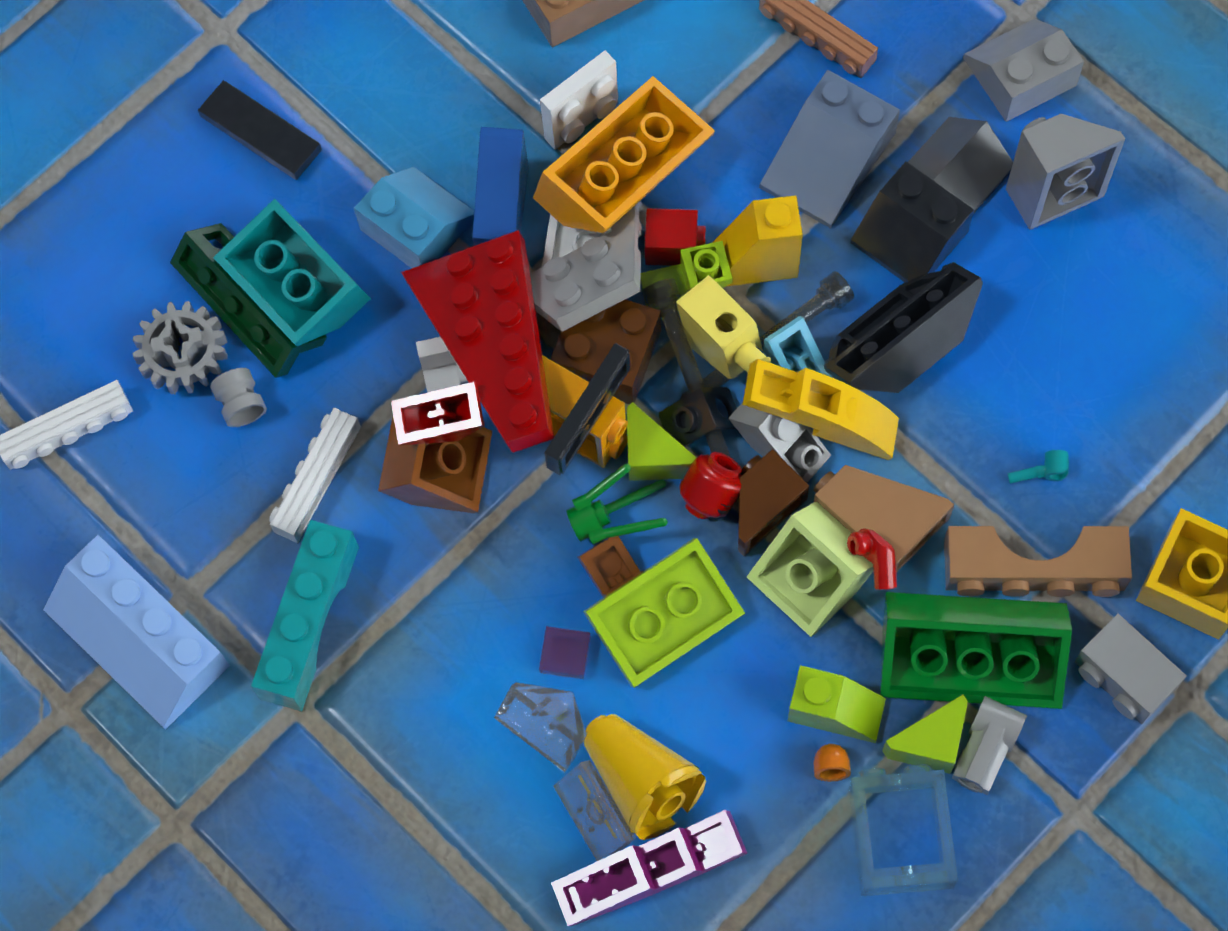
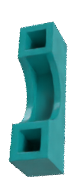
M314 520L309 521L251 684L252 689L260 700L302 712L317 670L318 646L327 614L336 595L347 584L359 549L352 531Z

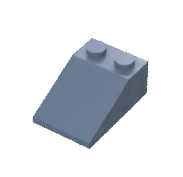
M827 70L805 101L764 175L759 188L776 198L796 195L799 211L831 228L896 134L900 109Z

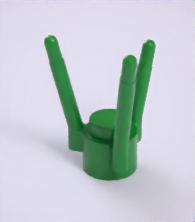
M624 464L586 494L572 500L574 506L567 509L566 513L580 542L590 538L592 544H595L606 538L666 526L668 523L667 519L659 518L610 528L604 527L611 523L610 513L664 488L666 481L664 479L658 480L606 505L603 504L601 499L593 502L594 499L631 470L629 464Z

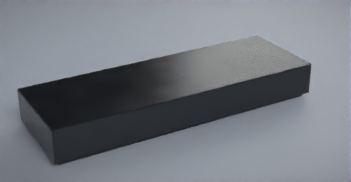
M224 80L198 109L200 117L295 180L302 175L322 151L319 142Z
M615 343L544 452L546 467L558 475L564 474L630 370V354L628 349Z

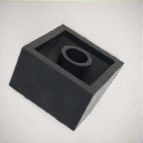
M905 161L879 191L852 236L850 243L903 282H908L926 273L935 272L969 232L974 209Z

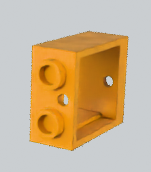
M542 355L555 437L589 382ZM614 396L612 397L577 452L602 468L606 466L611 457L617 459L628 443L626 435L628 421H626L624 402Z

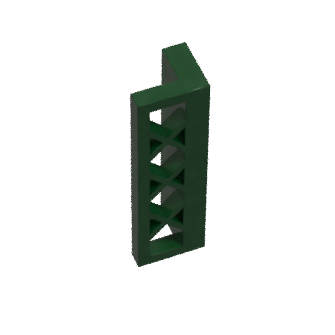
M222 223L185 232L170 263L275 378L288 374L299 353L324 344L327 338L326 335L296 346L217 263L213 257L221 249L214 247L209 241L216 239L224 247L234 238Z

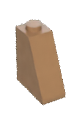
M844 465L836 474L831 471L825 474L813 489L816 493L814 502L817 501L851 533L858 532L863 528L871 529L893 546L895 550L896 573L950 519L954 504L947 498L848 465Z

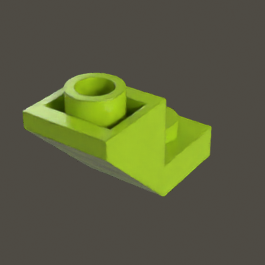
M723 241L680 250L681 264L641 273L640 284L646 306L661 310V315L678 312L676 301L708 275L722 288L731 284L733 278Z

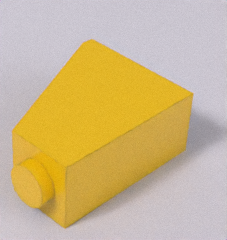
M796 195L753 200L713 241H723L733 282L727 286L798 278L803 234Z

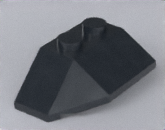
M952 262L943 266L941 271L926 273L899 285L836 336L830 349L829 359L824 363L826 372L858 390L899 393L964 340L983 285L981 277Z

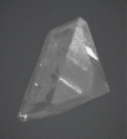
M515 682L510 687L494 717L564 772L569 769L587 735L573 692Z

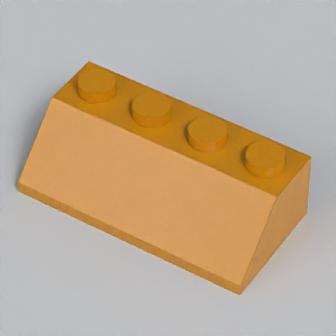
M652 76L542 172L533 199L563 226L605 233L713 136L715 130Z

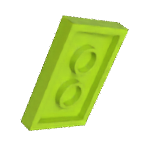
M693 538L583 611L630 686L634 688L745 614L698 538Z

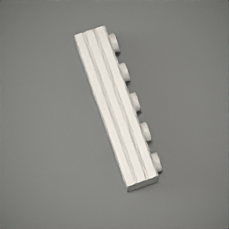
M115 380L1 434V458L10 470L22 468L32 459L39 456H47L54 449L62 445H70L87 433L98 432L104 425L112 421L117 422L125 419L129 413L133 412V409L118 380Z
M333 408L330 415L326 414L320 426L322 429L317 438L314 437L308 446V456L305 461L301 460L295 470V475L297 476L292 484L289 483L285 487L280 507H275L269 518L270 526L274 533L296 543L300 541L309 521L361 428L357 417L342 412L337 408Z

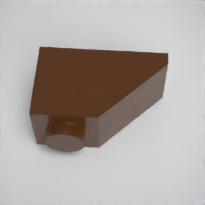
M773 449L763 458L756 455L741 470L738 551L743 556L748 554L808 499L809 485Z

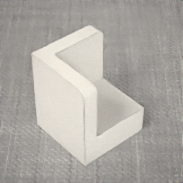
M441 337L416 342L427 393L469 383Z

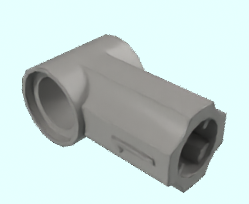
M985 696L968 732L971 734L970 739L961 753L952 779L973 792L988 795L1007 751L1011 752L1027 715Z

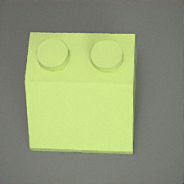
M816 501L791 515L747 575V578L812 637L858 592L872 574L873 564L863 556L850 553L847 547V540L851 532Z

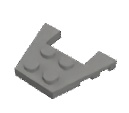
M641 201L611 227V232L602 237L589 239L582 247L563 257L549 260L543 267L535 271L532 270L529 264L535 311L560 331H564L640 292L641 253L638 249V237L641 236L642 229L639 221V212L642 211Z

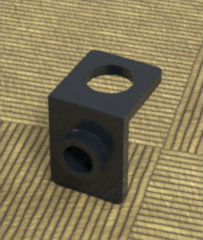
M702 387L663 409L658 414L663 429L684 447L714 430L736 429L732 422L719 412L716 406L717 398L725 405L728 418L737 409L729 388Z

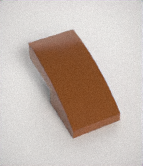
M619 536L606 538L577 557L603 598L643 572L639 570Z

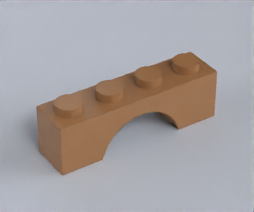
M948 526L944 538L946 590H957V594L961 596L971 597L982 595L984 591H1002V594L1005 596L1018 597L1029 594V591H1047V594L1050 596L1064 597L1074 594L1075 591H1092V594L1095 596L1109 597L1118 595L1120 591H1125L1132 579L1129 526H1083L1075 545L1063 555L1049 560H1031L1015 554L1003 544L994 526Z

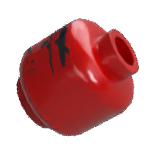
M719 452L698 456L691 464L679 486L680 495L686 502L685 507L688 512L700 519L725 517L740 496V477L742 476L740 465L731 457Z

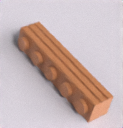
M759 0V10L765 17L774 19L787 32H793L799 36L806 45L814 46L820 50L827 59L834 60L842 65L849 74H855L862 78L875 63L878 47L808 0Z

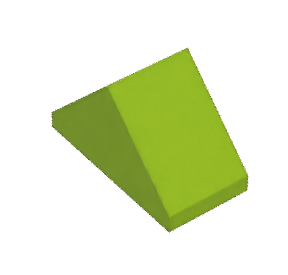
M632 402L627 407L628 464L631 466L629 481L683 479L696 457Z
M961 695L886 740L882 750L886 758L951 774L956 762L968 705L967 699L964 695Z

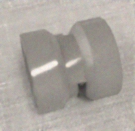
M236 368L222 373L210 385L216 400L222 402L224 406L221 412L227 426L230 427L250 424L259 419L267 410L261 395L254 393L255 381L250 370L247 368Z

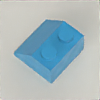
M414 167L382 177L354 207L360 230L411 268L441 258L474 222V211Z

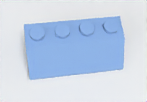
M99 535L65 565L43 609L165 730L230 666L221 652Z

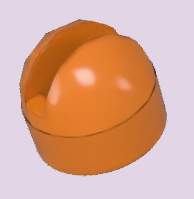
M832 743L823 745L816 752L813 761L814 777L816 779L832 782L846 779L851 775L850 759L846 750L840 745Z

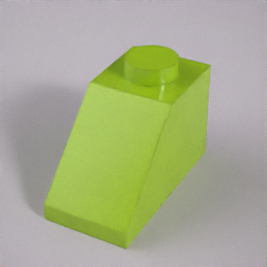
M800 665L787 721L876 743L886 698L845 676Z

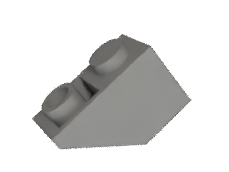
M743 402L728 418L751 448L763 457L773 449L806 483L831 456L820 439L812 435L813 430L810 427L742 405Z

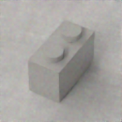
M1117 614L1081 650L1075 660V663L1080 667L1078 671L1085 681L1095 688L1101 686L1114 698L1112 702L1122 715L1131 720L1136 718L1141 724L1166 701L1187 677L1186 674L1120 614Z

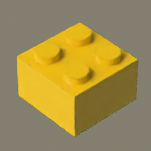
M1181 508L1164 538L1136 601L1219 640L1228 629V529Z

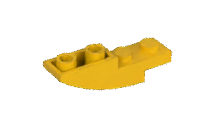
M760 359L750 363L742 405L813 428L812 435L886 460L893 458L899 418L876 399L844 382L806 367L795 372Z

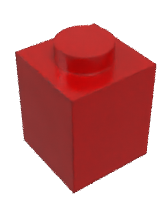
M647 208L645 265L681 264L680 250L705 244L706 226H698V210Z

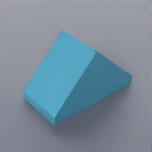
M798 316L764 339L763 352L770 357L772 364L795 372L806 367L832 377L824 368L825 362L803 317Z

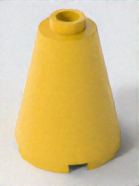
M616 714L600 715L587 726L584 747L628 828L639 839L655 838L668 831L676 824L671 817L681 807L687 813L694 807L702 795L706 784V777L696 765Z

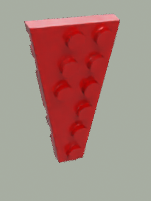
M519 230L401 272L469 383H477L480 402L512 453L552 440L554 438V430L526 244Z

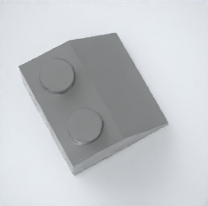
M1035 18L963 55V59L1006 122L1076 87L1084 64V60L1062 29Z

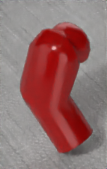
M863 528L858 532L851 533L847 540V547L852 555L863 556L873 564L875 589L897 588L895 550L893 546L871 529Z

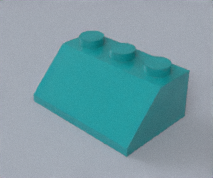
M276 199L271 201L213 257L296 346L341 328L371 299Z

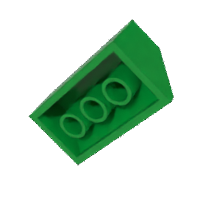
M886 592L882 629L880 695L887 698L949 702L964 695L968 703L982 704L986 696L1004 705L1062 709L1072 635L1067 603Z

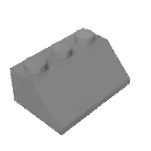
M1059 114L1049 119L1041 117L1024 127L1006 190L1029 230L1104 197L1125 141L1121 131L1064 114Z

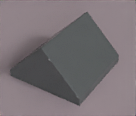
M948 117L908 161L909 164L973 208L974 213L1010 174L1013 165L1012 159L987 121Z

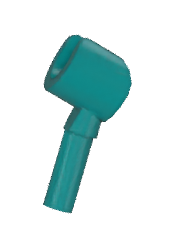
M1064 450L1046 452L1044 465L1007 473L1009 483L1043 477L1050 481H1062L1068 475V452Z

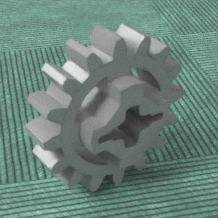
M189 301L184 303L182 310H176L174 304L169 302L167 313L163 315L156 309L152 310V315L155 319L152 323L141 320L139 325L145 334L133 336V342L139 350L132 354L136 363L141 365L138 369L144 379L151 377L150 381L154 388L160 389L166 383L169 392L175 394L179 385H184L188 393H193L194 382L199 381L207 387L209 381L206 375L209 372L220 375L222 371L216 361L227 359L228 355L222 346L228 343L224 331H219L222 326L216 316L209 318L210 315L206 307L202 306L194 313V309ZM185 325L195 326L196 328L191 329ZM179 337H181V339H182V341H183V343H182V350H181V355H182V358H181V359H180L179 355L177 354L178 351H179V347H178V346H180ZM170 366L176 371H171L164 368Z

